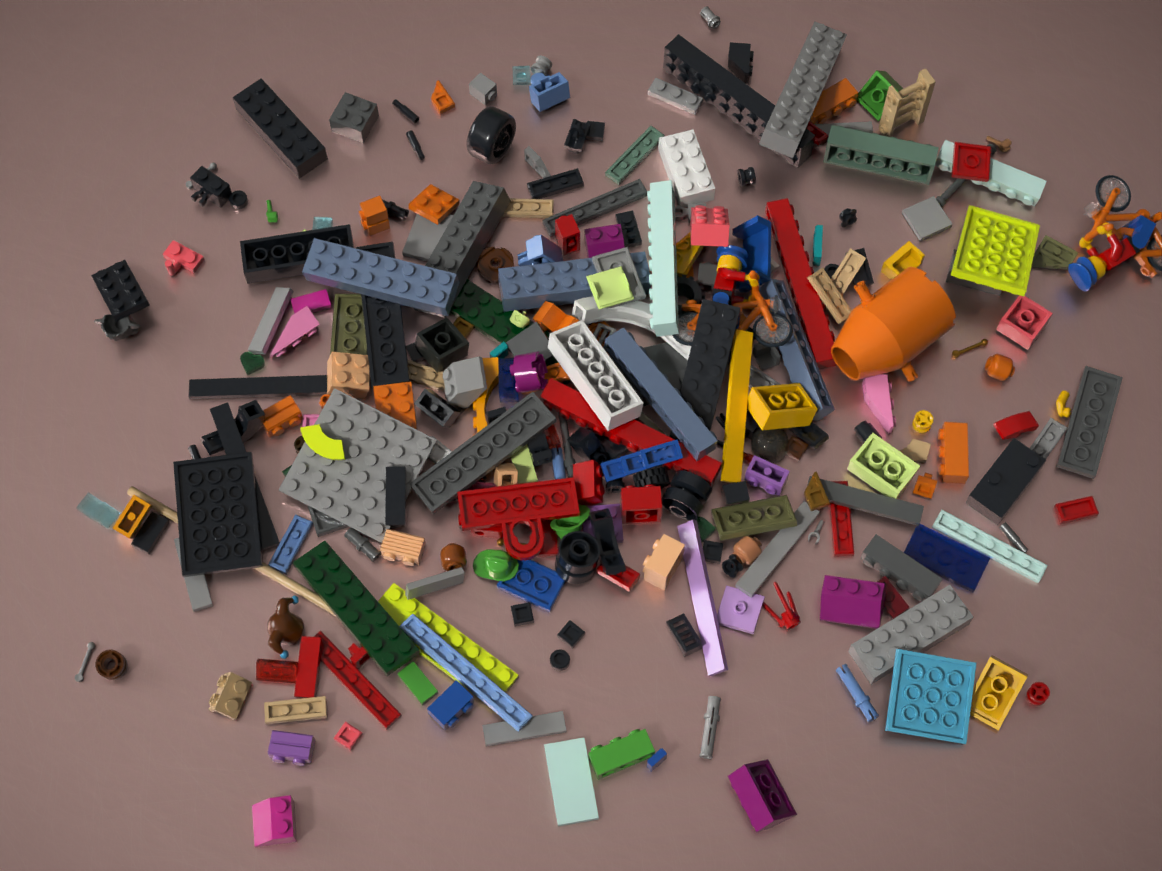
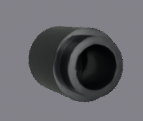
M867 421L861 422L854 429L856 436L862 444L865 443L872 433L882 439L878 431Z

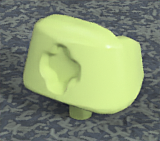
M514 310L510 317L511 323L520 328H525L530 323V319L525 316V311L521 314Z

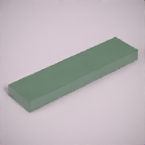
M650 126L605 172V176L620 185L659 145V138L665 135Z

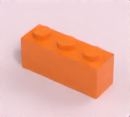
M847 78L822 91L810 118L811 123L823 124L830 117L837 116L844 109L851 108L856 104L858 91Z
M944 422L942 429L938 431V440H941L938 456L942 458V464L939 465V475L942 476V482L965 484L969 477L968 423Z

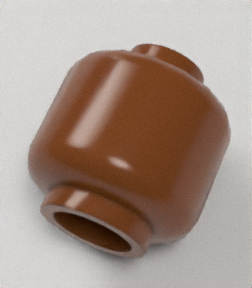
M450 543L443 547L440 552L441 565L444 570L450 571L460 567L465 568L467 564L466 551L461 545Z

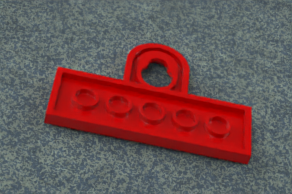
M574 477L457 492L462 531L502 526L505 549L510 556L517 560H530L541 552L544 543L541 521L580 516ZM518 524H527L531 528L532 533L528 544H520L518 538L514 535L513 529Z

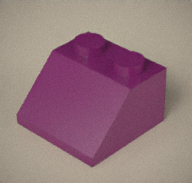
M621 224L584 229V241L588 258L625 248Z

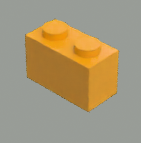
M133 495L113 526V529L132 539L153 505L137 495Z

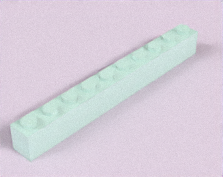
M672 180L650 183V191H647L648 201L650 202L648 204V214L651 215V218H648V226L651 229V232H648L649 243H651V246H648L649 256L652 257V260H649V269L652 271V274H649V282L652 285V289H649L650 299L653 300V303H650V313L653 315V318H650L651 330H655L656 337L679 334L675 192Z

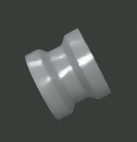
M540 55L536 58V63L531 66V71L533 74L543 73L546 76L548 74L547 70H550L552 67V62L547 57Z

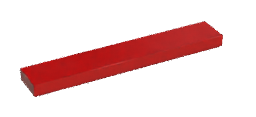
M319 631L314 637L323 638L320 661L387 730L402 716L401 713L324 633Z

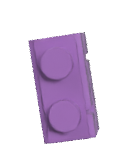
M273 730L268 755L270 758H273L272 761L277 763H284L285 760L293 761L295 765L304 766L305 763H311L315 738L313 735Z

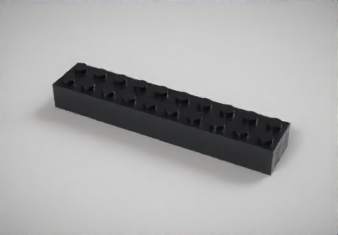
M678 34L664 48L663 68L665 71L674 75L679 82L686 84L694 93L702 96L707 103L714 105L722 114H726L734 123L742 126L747 133L754 135L760 141L775 105ZM808 129L805 130L793 158L774 150L773 152L785 158L790 165L799 168L812 154L815 135Z

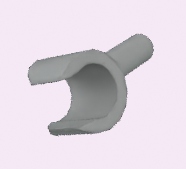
M820 520L816 530L809 534L808 542L812 536L817 537L815 545L819 543V534L825 521Z

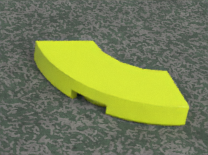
M320 424L300 427L305 442L315 453L330 460H345L342 440H334L327 437L323 433Z

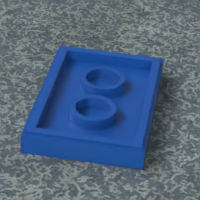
M517 560L519 566L516 575L508 581H499L497 588L550 612L566 581L560 578L556 571L533 560Z

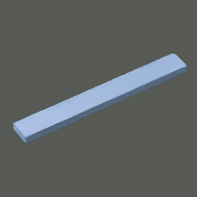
M414 614L410 615L399 626L417 646L519 732L532 719V714Z

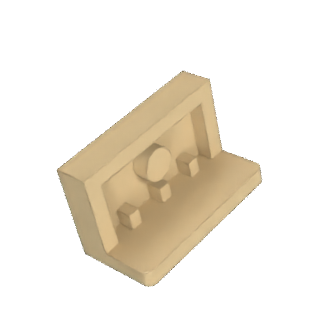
M232 672L221 675L217 682V686H219L217 692L209 700V711H216L235 720L252 682Z

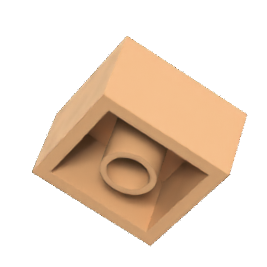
M331 352L327 361V394L331 395L335 388L353 398L365 399L369 391L368 355Z
M663 534L661 539L657 538L652 548L654 549L652 555H647L643 563L644 568L642 572L644 573V580L665 591L683 559L685 544Z

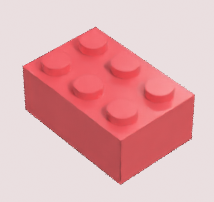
M697 205L695 208L691 207V245L728 247L730 227L728 209L722 206L706 208V206Z

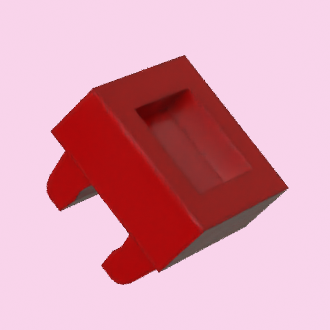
M355 643L348 648L349 653L352 655L350 660L357 669L371 658L363 647L359 648Z

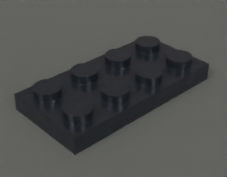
M126 260L117 262L91 275L115 322L150 306Z

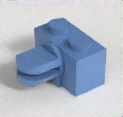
M560 72L552 76H545L543 73H535L531 76V86H529L531 103L540 112L570 98L569 82Z
M536 235L527 240V251L517 255L519 266L563 261L561 247L543 235Z

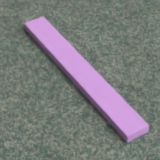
M691 520L677 526L680 542L685 544L683 557L700 638L703 644L702 648L708 675L714 676L727 671L728 665L698 524L696 520Z

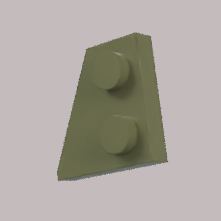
M1045 235L1034 253L1031 267L1068 270L1069 264L1073 263L1079 252Z

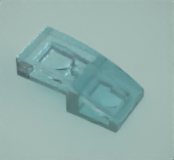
M89 492L76 507L81 513L107 529L120 515V512L106 502L100 501Z

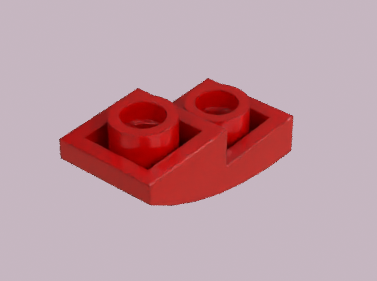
M1027 411L999 420L994 423V427L1002 440L1017 438L1023 432L1035 431L1039 424L1031 412Z

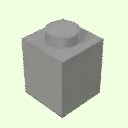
M479 73L469 83V92L473 97L486 105L489 101H493L496 98L497 86L492 80Z

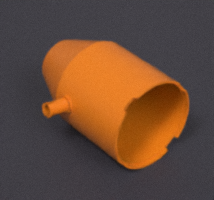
M908 267L873 294L870 293L865 281H860L857 285H854L861 303L852 309L831 348V354L835 363L850 379L860 380L901 369L908 382L915 380L918 374L911 364L912 359L955 326L953 320L956 318V314L948 295L935 280L932 282L925 276L926 272L915 267Z

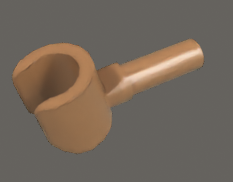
M990 136L986 138V140L996 144L1001 152L1011 149L1010 145L1012 142L1009 139L1001 142Z

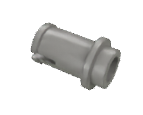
M708 6L701 10L700 15L708 22L709 27L716 28L720 25V17L716 16Z

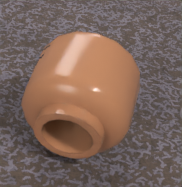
M744 536L734 545L733 554L736 555L739 563L751 565L762 553V544L756 537Z

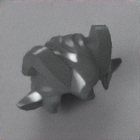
M108 314L94 321L96 324L101 325V329H103L106 337L114 339V341L125 339L131 334H137L140 327L131 316L115 322L113 316Z

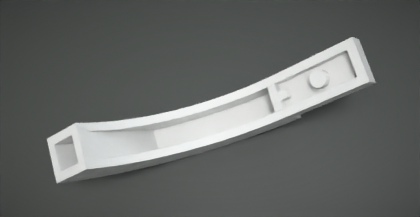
M593 296L574 301L572 316L579 321L583 320L585 324L600 321H619L634 324L655 333V330H651L650 318H653V315L650 313V304L638 300L617 307H607L598 310ZM679 328V334L676 335L683 341L692 342L693 339ZM672 335L660 336L688 360L691 346L680 344Z

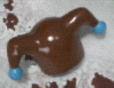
M295 595L291 598H281L277 603L275 613L269 618L267 623V631L270 636L268 646L280 654L282 659H286L289 653L282 649L281 643L293 645L299 640L303 632V620L289 611V604H297L299 602V598Z

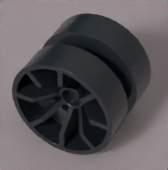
M678 470L670 482L671 487L666 489L662 497V505L669 512L689 521L697 520L703 510L702 504L707 502L712 493V487L698 475Z
M582 531L566 534L559 543L555 560V570L560 578L572 584H581L590 580L595 573L600 556L598 541L592 535Z

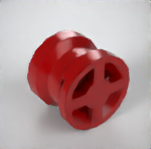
M1042 682L1032 684L1026 693L1028 702L1034 706L1044 704L1050 696L1048 686Z

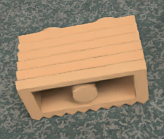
M386 529L380 552L386 560L395 561L397 559L409 566L419 565L426 541L423 537Z

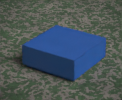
M663 748L647 760V768L651 772L667 758V753Z

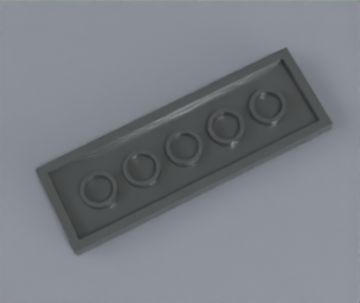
M1085 366L1056 467L1092 479L1096 477L1123 377Z

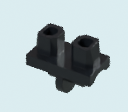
M573 119L564 148L576 154L582 152L591 123H584Z

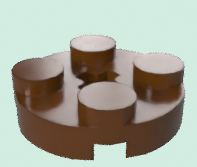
M495 247L486 248L478 259L480 275L493 284L498 283L499 268L514 267L512 254L502 247L501 249ZM492 262H500L498 267H493Z

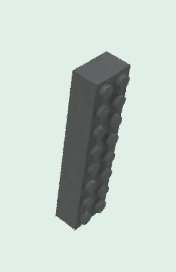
M473 181L425 265L457 274L460 283L453 304L511 201L504 187ZM414 308V310L446 318V316Z

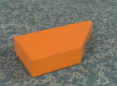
M438 80L431 97V102L441 115L454 108L455 103Z

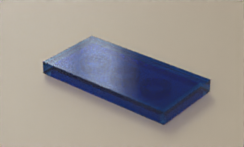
M922 524L916 527L904 551L906 555L936 575L973 593L990 560V557Z

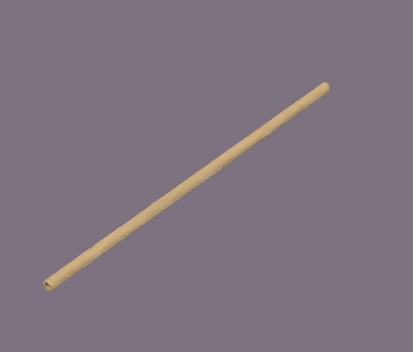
M133 486L129 488L127 492L129 496L137 495L152 504L153 510L178 524L176 511ZM263 562V567L254 568L336 616L318 594Z

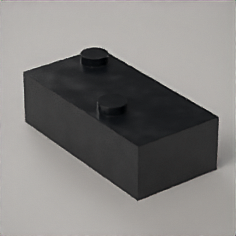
M1013 438L970 493L966 503L993 523L999 525L1042 469L1046 459Z

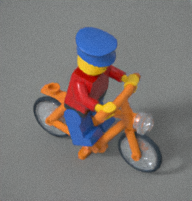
M1108 175L1102 177L1098 181L1095 190L1098 202L1094 203L1092 201L1084 208L1085 212L1083 213L1085 216L1087 215L1095 220L1092 230L1079 241V246L1087 248L1086 252L1090 257H1079L1076 263H1071L1068 266V272L1072 280L1084 292L1089 291L1091 286L1095 285L1097 280L1101 279L1108 270L1131 256L1142 266L1140 270L1145 276L1152 278L1158 274L1153 267L1162 271V235H1160L1156 228V222L1162 219V212H1158L1151 217L1149 211L1145 209H1140L1136 213L1109 214L1110 211L1120 212L1128 207L1131 201V191L1127 183L1118 176ZM1109 221H1130L1119 229H1115L1112 223H1108ZM1106 234L1108 237L1106 239L1111 247L1099 254L1095 246L1092 247L1091 243L1097 235Z
M728 245V247L719 246L716 251L718 265L712 301L741 308L736 325L738 330L746 331L758 315L761 314V317L753 325L755 339L767 347L783 346L791 339L793 327L787 318L777 314V310H781V299H778V295H774L770 299H764L759 291L760 285L758 280L760 278L755 270L750 271L748 275H746V272H741L747 267L748 253L744 248L734 245ZM736 281H749L752 286V292L748 299L734 295ZM688 300L686 304H682V311H695L698 313L689 312L679 315V334L672 335L677 342L687 346L692 345L701 304H697L695 300ZM743 309L752 311L739 326Z

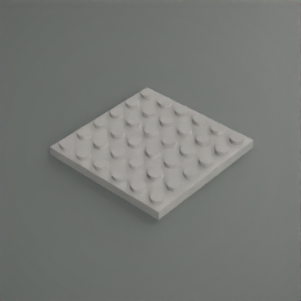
M334 388L314 425L320 424L323 433L327 437L343 441L345 460L326 459L315 453L304 442L279 491L382 543L386 529H391L392 527L385 525L386 467H406L407 499L412 490L410 483L420 475L437 440Z

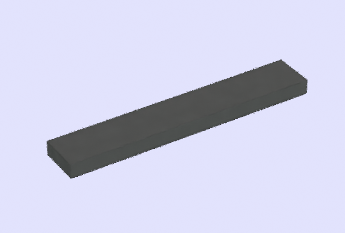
M638 179L543 219L542 223L549 236L552 237L555 236V220L563 215L573 214L578 226L646 197L647 190L641 180Z
M820 479L830 503L917 526L920 525L924 508L922 505Z

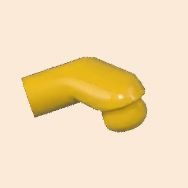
M1064 390L1061 391L1056 400V407L1060 417L1068 418L1071 415V409L1066 407V402L1070 394Z

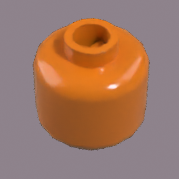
M1000 354L990 356L985 364L988 376L1000 381L1012 377L1015 371L1013 360Z

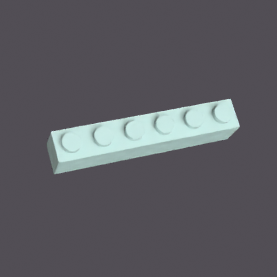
M944 141L935 166L940 170L951 173L953 142ZM992 158L990 159L989 181L971 180L974 184L986 186L991 191H998L1009 198H1015L1026 205L1035 206L1039 201L1047 182Z

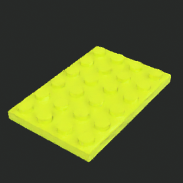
M969 205L951 276L1010 292L1014 295L1025 296L1040 225Z

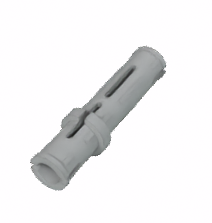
M717 696L708 697L707 712L704 714L705 725L699 756L704 759L713 758L717 722L720 721L718 714L721 698Z

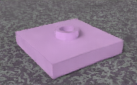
M726 586L717 614L719 625L754 635L765 596L754 594L751 598L737 588Z

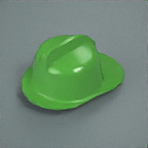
M578 504L580 516L553 519L550 522V527L556 531L560 539L570 532L582 530V524L589 517L590 509L587 506Z
M487 549L481 551L473 561L474 572L479 577L504 582L512 579L518 572L519 565L517 559L503 550Z

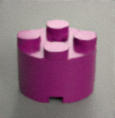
M537 351L514 357V363L510 365V372L512 376H515L516 391L518 393L545 389L548 379H545L544 374L548 373L543 355Z

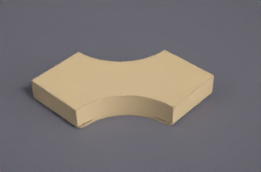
M912 439L906 448L898 451L916 463H926L931 444Z

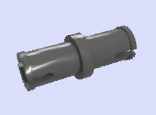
M352 527L344 534V537L352 542L359 552L362 551L369 557L372 562L381 555V552L369 542L367 537L364 538Z

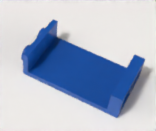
M757 215L733 228L732 235L743 240V248L748 253L747 267L743 272H746V275H748L750 271L755 270L759 275L760 279L758 281L761 286L771 280V221ZM748 280L744 282L736 281V289L740 292L747 293L752 290Z

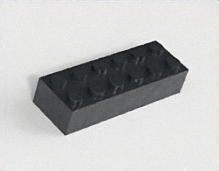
M262 78L233 97L236 110L299 179L328 159L326 149Z
M350 224L240 241L243 272L247 284L303 275L302 271L314 238L354 248Z

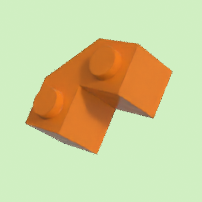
M547 301L543 303L533 317V320L540 324L544 332L547 330L550 333L579 321L577 318L565 314L554 303Z

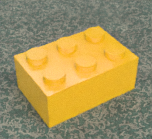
M800 383L752 387L748 395L747 409L761 430L810 426L818 410Z

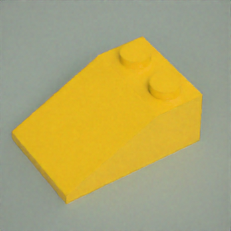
M991 655L973 688L970 715L999 731L1028 674Z

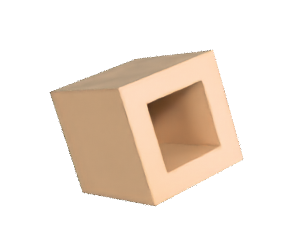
M502 463L494 468V483L496 487L517 484L518 470L514 463Z

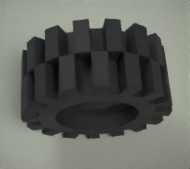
M666 467L650 468L633 475L636 487L653 484L660 486L662 489L670 485Z

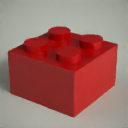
M649 484L644 487L630 485L621 488L622 524L661 522L662 499L660 486Z

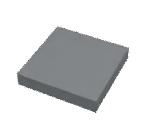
M934 196L902 210L903 216L919 241L947 230L953 225Z

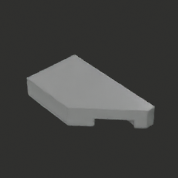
M530 146L524 149L525 160L542 178L551 176L541 157Z

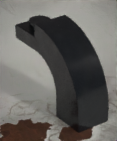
M257 400L239 406L238 414L234 419L243 443L248 441L260 429L265 419V413ZM218 431L201 437V442L209 455L224 450Z
M609 509L589 512L593 536L600 546L599 560L603 572L606 575H616L626 571L625 563L618 548L613 518Z

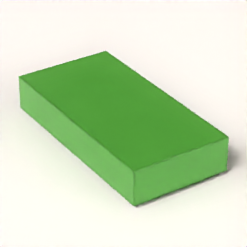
M414 661L397 673L421 705H424L438 694L437 689Z

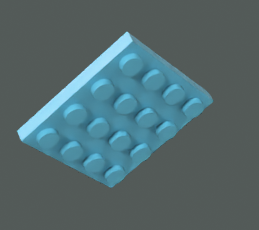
M896 649L885 731L966 744L976 663Z

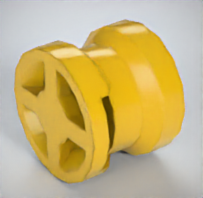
M926 410L918 411L912 422L913 429L921 434L927 433L933 424V415Z

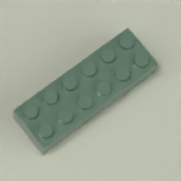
M831 125L823 162L929 185L939 147L930 144H920L911 140H901L896 137L882 136L877 133L863 132L859 129Z

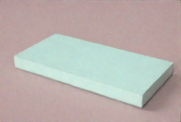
M585 738L544 744L558 826L598 820L599 816Z

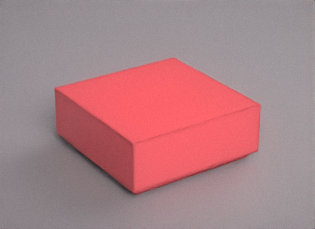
M345 721L335 735L334 740L351 751L363 733Z

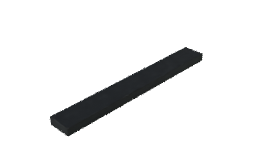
M327 375L189 379L188 397L189 399L324 395L327 394Z
M228 402L211 408L210 412L226 455L246 453ZM255 477L261 551L279 545L280 542Z

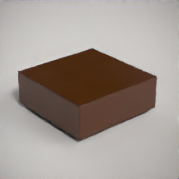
M792 435L782 452L799 462L809 445Z

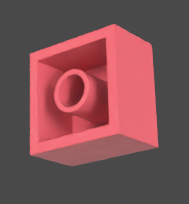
M1019 295L1000 320L996 330L1029 350L1048 324L1053 313L1028 297Z

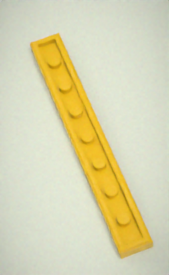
M735 329L731 350L721 481L729 483L741 482L753 332Z

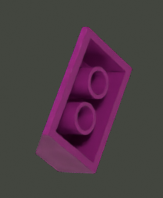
M825 575L821 593L820 621L879 628L886 597L885 583Z
M768 759L744 764L728 776L731 786L736 791L741 805L745 809L756 832L767 830L797 815Z

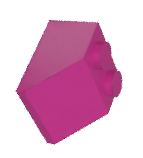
M291 795L268 798L252 805L255 847L297 842L295 806Z

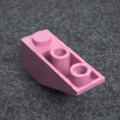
M308 306L290 317L270 354L271 357L274 355L277 357L281 356L287 351L286 347L289 345L294 347L302 342L301 338L307 334L309 337L318 331L317 327L320 324Z
M887 374L864 378L862 382L864 401L887 434H891L893 427H896V417L892 416L894 400L893 398L890 399V393L892 392L891 381H888Z

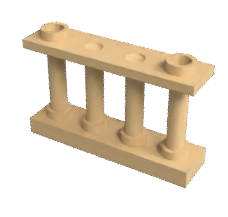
M926 68L919 71L916 83L898 92L892 85L889 86L879 123V130L882 135L892 137L895 127L911 119L917 125L924 122L936 83Z

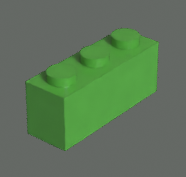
M640 729L633 730L627 737L622 739L617 737L612 739L608 745H597L591 749V752L588 753V758L598 780L645 761L655 754V749L646 729L641 731Z

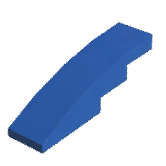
M677 439L601 463V468L605 481L609 482L682 459L683 455Z

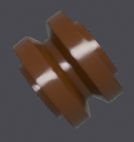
M105 650L96 659L95 667L97 672L108 680H117L127 671L128 664L126 658L115 650ZM115 660V667L108 670V663Z

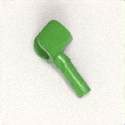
M267 200L268 222H277L278 213L272 211L271 200Z

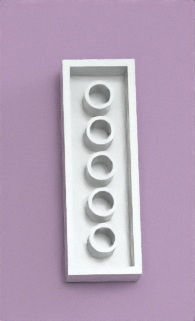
M583 320L550 333L548 349L608 431L641 416L643 401Z

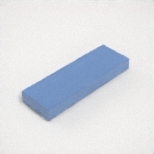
M295 514L268 565L287 575L313 526V522Z

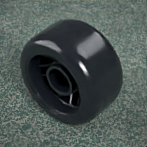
M496 107L483 109L475 118L468 133L467 150L470 155L487 164L499 162L506 155L513 142L516 132L514 117Z

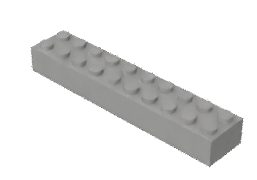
M814 22L765 127L759 145L788 157H794L847 34L827 27L824 24Z

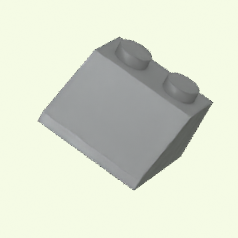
M478 356L453 362L443 372L447 404L467 409L487 389L482 357Z

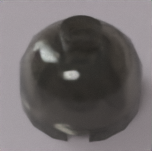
M759 427L753 433L751 440L753 455L771 463H777L784 459L789 449V439L784 429L761 430Z

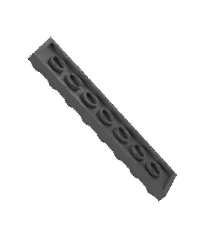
M531 392L412 481L410 486L432 514H435L458 496L457 492L467 490L548 429L557 420L535 393Z

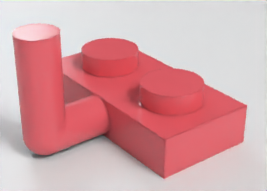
M174 240L163 253L164 258L168 259L165 261V266L170 276H174L180 267L195 273L205 260L202 255Z

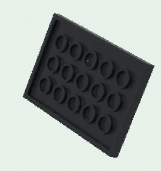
M252 452L173 462L182 576L190 577L263 567Z

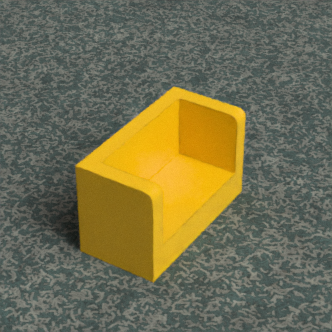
M908 241L883 263L881 272L892 280L908 267L918 268L923 263L925 255Z

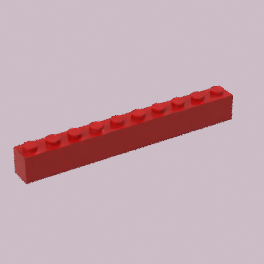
M788 198L767 202L765 213L767 219L771 221V232L797 316L819 369L836 366L837 364L831 354L835 336L833 331L829 329L830 321L828 315L824 313V303L807 279L814 274L813 267L809 266L808 252L804 251V239L798 232L799 223L793 216L794 207L792 204L790 205Z
M550 378L540 396V400L549 411L553 409L559 412L561 417L565 419L571 418L583 428L587 426L593 429L592 431L599 436L605 435L613 443L618 445L621 443L627 446L626 448L633 453L675 440L635 419L608 431L580 392ZM678 441L683 458L661 466L663 468L666 467L667 470H684L694 473L703 478L712 487L721 470L722 463L707 455L696 461L686 447Z

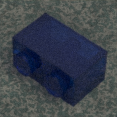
M514 358L498 359L500 403L519 402V393L515 387V376H512L510 372V365L514 363Z

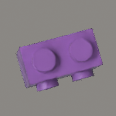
M754 455L746 470L744 480L751 486H759L765 489L771 495L776 494L780 496L790 471Z

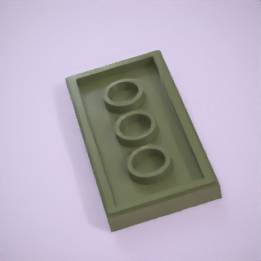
M335 294L330 354L331 352L368 355L361 294Z
M787 495L711 509L721 541L797 526V520Z

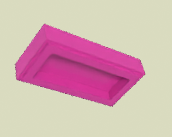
M326 289L290 299L294 314L308 306L312 313L332 308Z

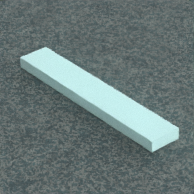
M942 509L932 528L1036 583L1040 582L1048 566Z

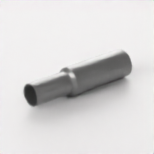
M1006 522L999 527L1020 551L1026 553L1029 550Z

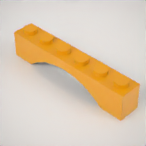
M498 357L482 358L487 389L473 402V411H477V417H473V427L477 428V433L487 426L485 419L486 406L491 393L499 384Z

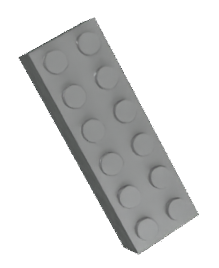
M948 585L851 644L848 652L872 685L893 672L896 649L924 653L968 626L973 619V615L952 586Z

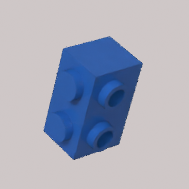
M456 680L427 708V711L446 731L449 727L453 728L458 723L459 717L463 713L467 714L474 707V697Z

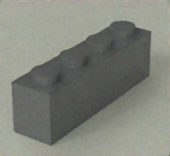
M877 534L865 548L860 558L866 566L875 568L881 576H886L888 579L890 578L896 582L900 589L909 591L918 601H924L932 596L942 581L941 577Z

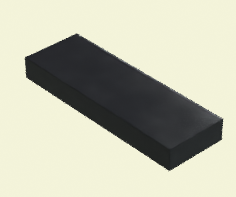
M578 168L527 183L532 199H542L584 186Z
M405 466L386 467V526H406Z

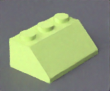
M872 433L852 457L847 470L884 496L898 499L919 470L920 465Z

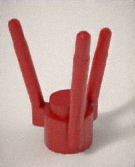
M774 582L773 584L786 611L781 614V619L765 602H763V607L779 623L781 628L785 626L787 630L792 629L801 623L799 620L800 616L797 613L791 593L787 592L790 609L778 583Z

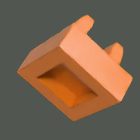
M925 473L924 477L918 475L913 493L932 499L937 480L932 479V474Z

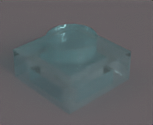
M512 66L513 85H531L530 66Z
M314 217L312 230L332 227V218Z

